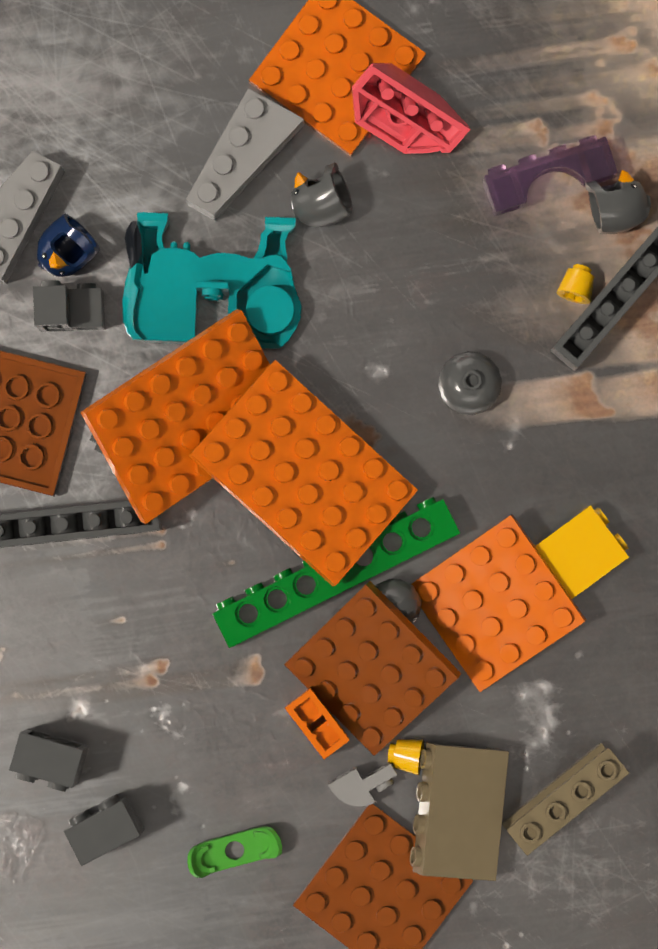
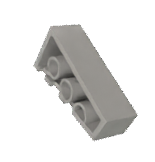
M248 88L186 198L187 205L216 220L243 192L244 188L264 170V167L282 151L295 134L299 133L305 126L304 119Z
M34 151L26 157L0 187V281L6 284L65 173L61 165Z

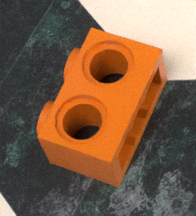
M311 687L285 706L286 711L324 760L350 740L349 736L326 706L322 704Z

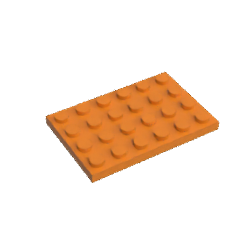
M234 310L80 412L142 523L147 524L212 479L189 455L270 365L242 310Z
M276 360L268 366L189 455L193 461L333 587L340 582L418 491L417 488Z

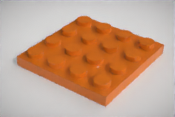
M308 0L251 76L249 83L285 109L302 117L305 124L351 157L369 133V131L355 123L352 86L372 63H392L411 76L426 56V53L354 0Z
M513 514L411 583L422 599L421 609L479 692H482L586 621V618L568 595Z

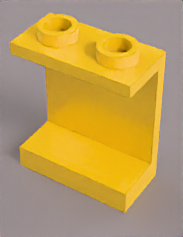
M591 505L587 506L582 512L535 545L571 599L629 558L625 552L629 549L627 544L618 533L614 536L606 527L610 522L599 507L594 510Z

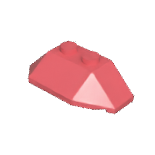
M372 63L352 86L355 123L404 154L441 151V153H451L471 130L470 126L441 95L392 63Z

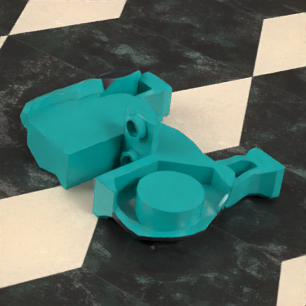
M137 212V221L130 223L125 234L130 267L122 299L123 323L127 334L132 340L159 344H184L197 335L198 295H202L204 300L221 301L224 295L229 296L228 314L236 309L243 311L261 348L280 349L289 341L301 319L302 305L294 285L292 270L287 264L288 257L285 245L288 235L296 229V218L265 217V230L261 233L260 245L253 258L219 252L198 257L194 252L190 251L191 246L189 242L183 244V249L178 248V244L175 241L171 242L170 248H164L163 237L169 226L168 213Z

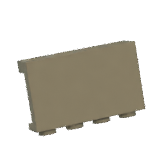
M426 742L425 749L422 750L420 755V767L423 769L422 782L418 783L416 791L417 800L420 802L418 814L415 815L413 821V831L416 834L415 847H412L410 851V865L413 867V872L422 876L496 881L509 751L497 748L484 749Z
M599 743L506 818L502 825L526 856H528L626 777L629 772L611 749L605 748L602 743Z

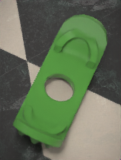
M264 826L204 841L192 847L188 853V868L194 877L203 878L214 872L262 859L277 858L282 854V843L277 832L272 827ZM233 841L240 842L244 847L243 855L237 859L228 857L225 852L226 846Z

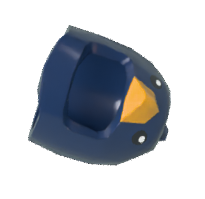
M65 213L55 220L40 237L37 247L38 266L55 277L70 276L89 263L100 251V247L92 235L77 220Z

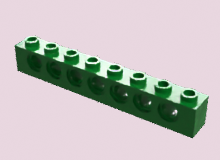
M431 497L417 504L419 511L409 516L406 511L397 514L390 522L391 525L387 526L368 548L373 554L372 562L367 566L355 563L334 587L303 561L302 563L305 568L295 573L292 572L291 568L273 576L276 581L275 583L265 588L262 582L244 590L247 595L246 597L235 602L232 596L216 604L218 611L212 613L228 647L231 648L460 534L444 499L436 502L435 498ZM424 519L429 523L430 531L427 536L418 537L413 533L412 524L415 520ZM388 533H395L401 538V547L397 551H388L384 547L383 539ZM305 575L311 576L316 583L315 590L307 595L300 593L297 589L298 579ZM274 590L283 591L287 597L285 606L280 609L271 607L268 602V596ZM246 604L255 606L258 611L257 619L252 623L244 622L239 615L240 609Z

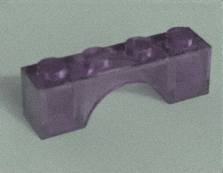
M596 135L588 136L579 140L578 146L567 149L566 145H561L548 150L549 155L538 159L536 154L519 159V165L507 168L506 164H502L488 169V175L484 176L482 182L494 217L525 207L530 185L538 177L547 173L561 172L571 175L584 188L586 187L585 183L597 181V183H601L615 178L618 171L607 138L597 139Z

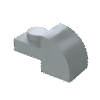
M389 762L364 777L361 776L357 767H354L329 781L328 785L333 794L343 803L355 807H364L376 803L370 790L375 788L377 792L388 788L394 784L392 778L397 776V773Z

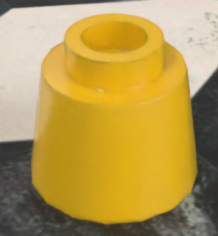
M574 264L573 268H568L556 292L557 295L574 303L590 304L595 278L591 274L592 270L581 264Z
M398 739L396 744L390 743L388 762L393 763V768L419 775L421 770L420 755L424 749V739Z

